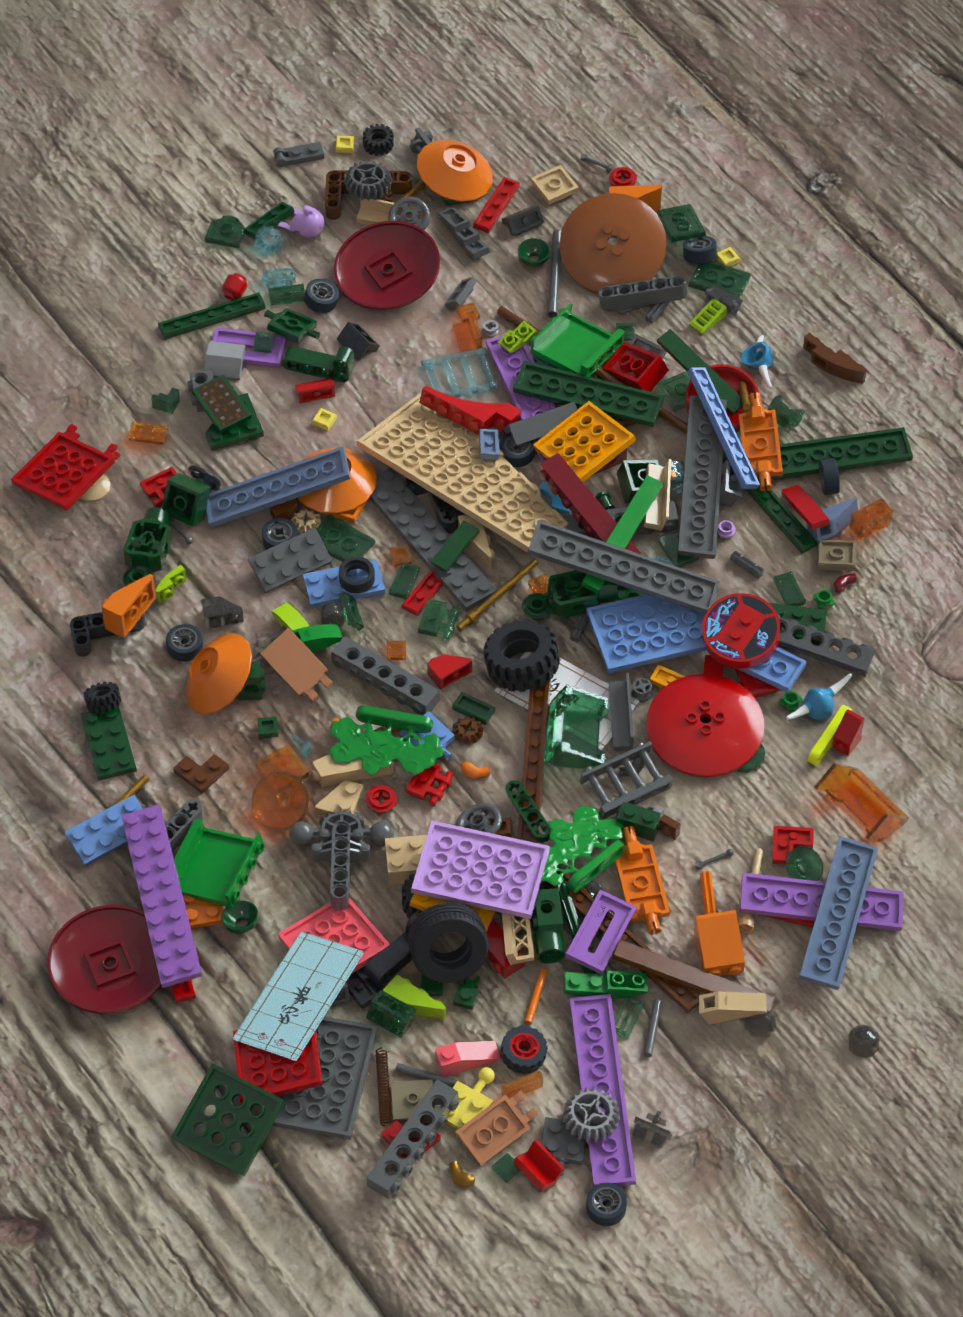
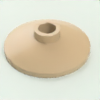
M103 474L79 499L93 502L104 498L110 490L108 477Z

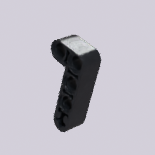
M406 477L408 489L415 496L427 493L439 524L448 534L454 533L457 529V514L454 506Z
M103 612L77 616L70 621L74 651L80 657L88 656L91 653V639L116 635L105 629ZM144 614L130 632L140 631L145 627Z
M418 912L409 918L405 932L375 956L364 968V974L377 984L383 985L413 960L408 936L413 921L420 915Z

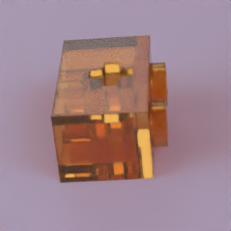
M881 498L852 513L849 528L862 540L890 525L893 510Z

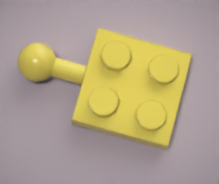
M484 1067L479 1071V1080L473 1089L459 1081L456 1082L453 1089L458 1091V1100L460 1102L454 1112L451 1111L447 1116V1124L459 1129L494 1103L492 1099L480 1093L484 1086L491 1083L495 1078V1073L491 1068Z

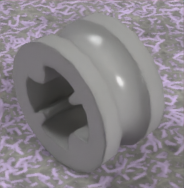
M495 320L485 321L483 323V334L486 337L496 336L499 332V325Z

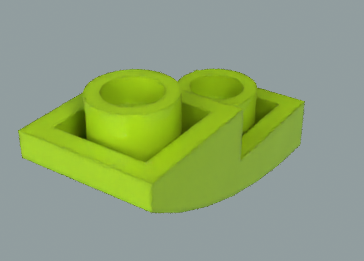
M523 321L514 331L509 330L498 341V344L511 354L526 345L538 333L537 330Z
M182 565L169 572L157 586L155 592L158 603L170 599L175 595L174 587L180 586L186 581V573Z
M287 602L271 611L281 627L285 626L293 631L310 626L301 614Z

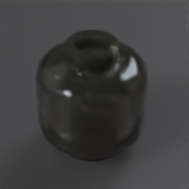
M329 602L323 605L320 610L321 625L337 624L340 629L345 622L343 606L336 602Z
M768 1010L764 1014L746 1017L744 1022L745 1030H748L752 1037H770L772 1032L776 1030V1018Z

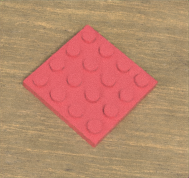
M350 898L349 906L344 910H335L331 906V902L278 933L279 940L290 952L301 935L305 934L364 953L352 973L367 965L375 956L390 945Z

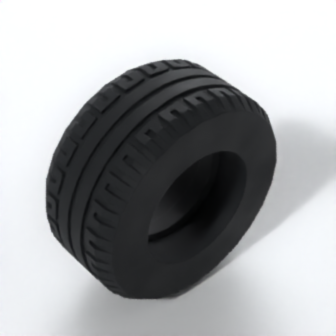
M443 902L428 907L416 917L409 929L408 943L413 962L418 971L430 980L454 983L469 978L481 968L488 956L489 942L484 924L479 915L464 904ZM457 932L467 937L464 944L453 952L440 953L430 948L433 941L444 933Z

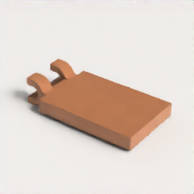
M290 628L285 630L260 653L299 697L305 693L314 703L319 697L312 688L319 681L327 690L333 686V682L325 675L328 669Z
M519 1091L510 1099L505 1094L454 1132L479 1166L483 1165L530 1129L527 1123L533 1120L538 1115V1112L533 1107L526 1114L522 1115L516 1107L517 1104L526 1098L522 1091Z

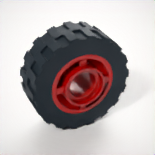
M523 1025L514 1027L503 1038L500 1053L502 1061L513 1072L521 1074L533 1073V1071H537L544 1064L548 1049L547 1041L536 1028ZM520 1048H525L528 1051H522Z

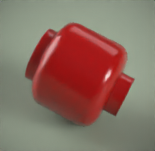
M234 273L226 277L221 289L224 297L232 301L243 297L248 284L244 276Z

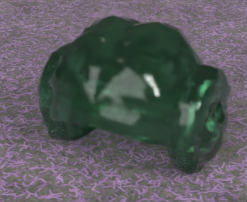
M782 395L775 396L768 406V410L776 411L777 424L783 428L789 426L797 427L805 411L803 409H791L782 402Z

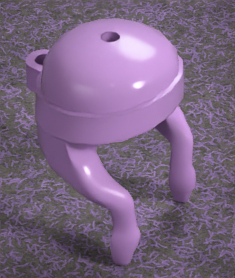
M306 205L303 207V212L294 208L296 215L291 222V226L285 222L279 223L282 228L290 232L299 231L300 235L304 237L314 238L323 230L324 217L317 209Z

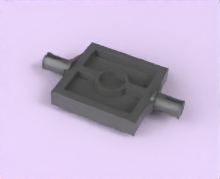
M562 1114L561 1119L545 1117L541 1144L563 1167L566 1164L582 1165L585 1138L583 1137L579 1141L578 1134L571 1135V1130H567L566 1123L563 1122L564 1114Z

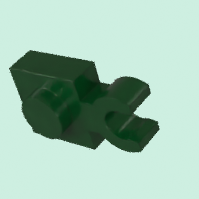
M476 976L475 981H469V978L464 979V985H458L453 1000L454 1006L469 1010L474 1009L479 994V989H477L480 983L479 976Z

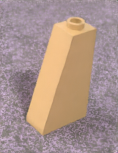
M329 754L312 762L313 770L311 775L315 782H319L321 787L341 784L344 780L353 782L393 774L394 763L391 761L390 766L384 769L380 768L377 773L370 776L362 769V760L360 758L349 763L333 761L332 756Z

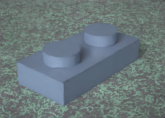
M480 428V459L499 460L498 430Z

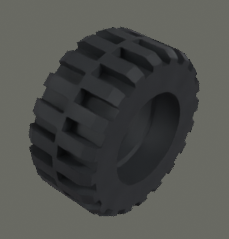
M523 619V621L514 620L513 623L509 624L507 622L502 625L503 627L496 628L493 631L494 634H490L487 638L483 652L489 677L496 685L503 689L508 688L512 692H515V690L525 692V690L530 689L532 691L538 686H544L546 680L550 681L559 668L560 657L554 633L547 626L541 625L537 621L530 622L529 619ZM521 652H533L531 656L524 659H509Z

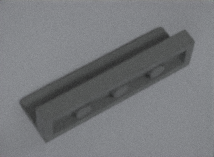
M571 402L509 424L503 428L505 434H512L515 445H520L545 436L577 411L575 402Z
M626 673L625 681L609 682L613 751H629L633 749L634 735L629 673Z

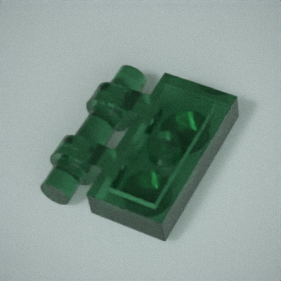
M428 599L418 633L437 637L438 632L441 631L444 633L442 638L449 640L450 636L454 633V624L458 621L460 608L453 606L452 610L446 609L447 602ZM443 618H447L448 622L442 623Z

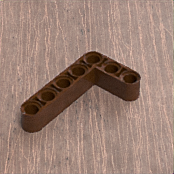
M333 170L326 175L325 213L326 217L330 220L340 218L342 194H350L346 190L344 183L345 174L348 170ZM390 171L392 177L390 190L393 194H405L412 189V175L410 172Z

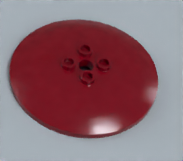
M383 221L358 230L343 243L335 259L334 275L341 292L353 303L373 310H391L415 302L432 287L440 270V254L433 238L420 227L402 221ZM387 268L393 269L391 272H384Z
M103 905L85 910L67 921L57 932L50 945L47 966L51 982L57 993L66 1002L80 1010L95 1014L125 1012L145 1003L162 986L145 914L136 908L124 905ZM108 961L116 962L112 967L105 966Z

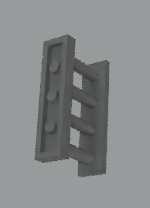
M650 741L645 744L643 742L639 743L632 750L596 767L590 766L582 771L580 783L583 784L589 781L602 802L599 810L602 820L619 813L623 802L636 805L671 788L673 783L671 775H660L648 755L652 746ZM641 757L653 777V782L649 784L643 783L631 761ZM624 765L636 785V790L632 792L626 791L613 769ZM607 773L619 797L615 800L609 799L596 777Z

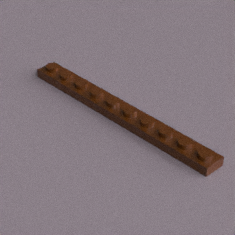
M546 680L544 686H538L535 690H530L523 763L522 784L540 812L551 680ZM522 801L520 803L521 808L527 807L529 805L528 801ZM519 815L517 839L538 843ZM531 815L528 821L534 822L538 819V816Z
M567 873L563 874V883L567 884L571 878ZM544 881L551 889H555L557 886ZM584 888L577 893L569 889L576 912L585 919L595 898ZM610 912L605 915L598 929V932L603 936L614 917ZM626 928L621 940L650 950ZM641 970L686 1013H690L699 1005L700 994L694 989Z

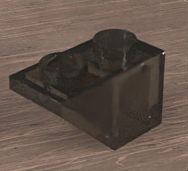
M220 596L201 600L206 629L244 622L242 607Z

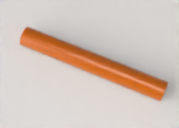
M541 968L524 1019V1023L527 1025H531L548 973V970Z

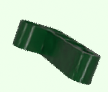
M290 346L287 348L282 360V366L290 371L325 379L330 378L331 380L345 383L349 381L354 368V352L352 349L342 346L338 349L336 356Z

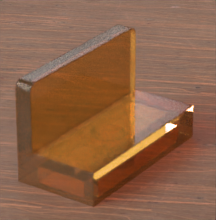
M474 311L467 312V322L453 324L461 353L482 350V335Z

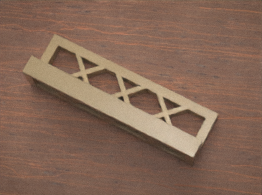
M502 913L505 954L510 965L533 961L534 949L531 919L523 918L521 922H518L514 918L515 915ZM521 928L527 931L522 940L516 937ZM524 946L528 949L529 955L518 956V951Z

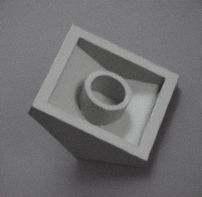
M209 341L204 370L211 369L213 377H219L224 374L227 379L240 380L246 346Z

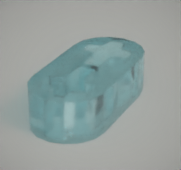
M291 268L266 270L262 274V283L268 288L291 286L296 282L295 271Z

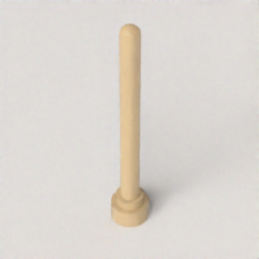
M761 848L755 850L752 874L760 873L763 856ZM744 913L739 919V931L744 933L753 932L755 921L751 913Z

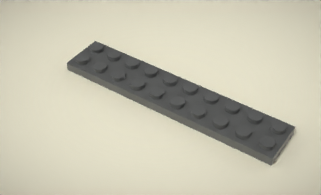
M690 396L677 555L715 559L723 447L698 396ZM720 399L726 411L727 400Z
M392 468L377 474L375 490L369 499L430 570H433V574L438 580L442 581V585L465 612L483 603L497 591L465 552H463L447 573L431 565V560L451 536L414 493L408 489L407 485Z
M541 520L537 522L527 554L703 614H706L713 605L720 583L718 580Z

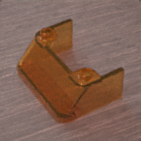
M833 763L814 786L816 790L825 791L827 793L826 797L830 801L843 803L866 826L867 834L865 838L873 842H881L902 827L909 819L881 789L856 767Z

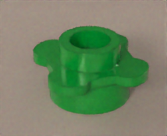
M820 590L813 595V600L817 602V608L819 609L835 604L832 594L828 590Z
M789 691L785 693L783 699H780L779 704L794 712L797 710V706L802 704L803 700L796 692Z

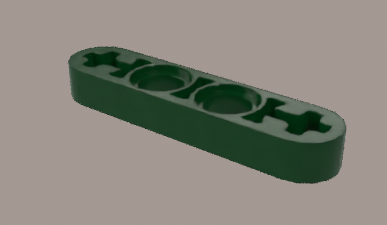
M518 780L508 782L505 788L507 796L534 839L539 843L549 841L551 829L523 784ZM513 788L518 790L519 796L512 790ZM522 801L529 802V805L527 807H519V804ZM531 815L538 816V819L536 821H528V818ZM539 826L541 827L542 831L545 832L544 835L539 833Z

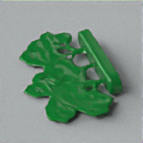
M362 705L357 708L355 716L357 720L365 724L357 725L351 718L345 717L338 722L334 721L330 731L339 740V743L334 744L329 749V754L332 756L333 761L349 763L360 758L362 760V769L370 776L377 773L380 768L384 769L390 766L393 759H398L404 770L412 775H417L423 772L424 769L435 765L436 758L442 757L445 752L439 747L440 739L437 735L430 734L421 738L415 733L426 734L432 730L433 720L422 715ZM372 725L384 726L387 729L373 731ZM366 728L364 733L360 732L361 729ZM392 728L406 730L408 734L400 738L394 737L391 734ZM412 736L414 740H417L418 746H413L410 742ZM408 737V741L403 742V739Z
M579 806L573 813V823L570 824L563 820L548 821L549 828L552 829L550 840L555 842V845L550 847L541 881H547L552 885H560L564 880L563 874L574 873L569 879L567 887L572 892L577 893L623 854L626 846L619 840L614 841L608 847L606 846V841L623 837L621 830L623 825L614 818L600 820L595 807ZM597 838H601L602 842L600 843ZM594 847L603 849L596 857L592 858L590 856ZM582 856L589 860L581 869L574 867V860L577 857ZM559 864H563L570 867V869L566 867L564 870L558 868L557 866Z

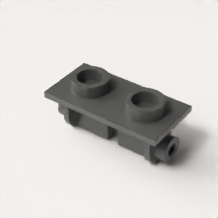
M712 285L711 289L705 291L707 296L706 302L709 303L712 299L716 298L727 307V313L736 316L743 302L742 299Z

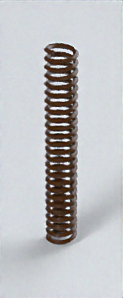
M380 1047L375 1051L379 1094L380 1125L385 1127L384 1124L392 1122V1114L390 1111L391 1099L388 1081V1052L386 1050L378 1051L382 1049Z

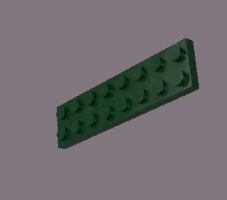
M527 361L523 362L513 387L514 393L562 405L575 402L578 409L590 401L610 417L650 427L655 426L664 402V395Z
M904 427L780 444L783 475L770 478L775 480L818 474L819 461L834 458L838 471L912 461L913 454Z

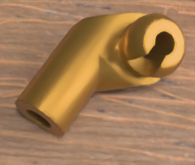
M453 1161L449 1164L452 1180L455 1184L463 1187L474 1185V1176L462 1172L458 1161Z

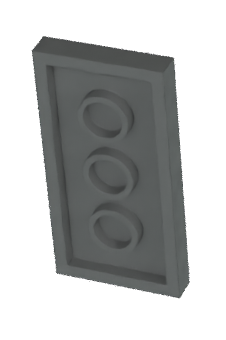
M313 528L248 558V562L264 593L303 576V574L310 573L331 563L332 559L316 528Z

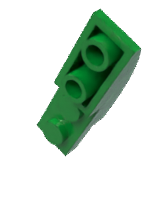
M337 624L314 625L292 631L312 653L336 644L343 638Z
M606 971L605 975L564 972L563 974L564 994L582 995V997L611 994V999L638 996L648 992L646 973Z

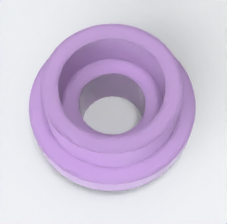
M724 520L718 525L717 534L722 538H730L734 536L736 528L731 521Z

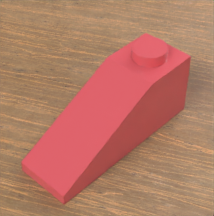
M495 1041L457 1042L435 1048V1060L441 1076L445 1077L501 1061Z

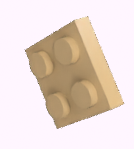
M561 165L531 178V184L548 205L579 192V187Z

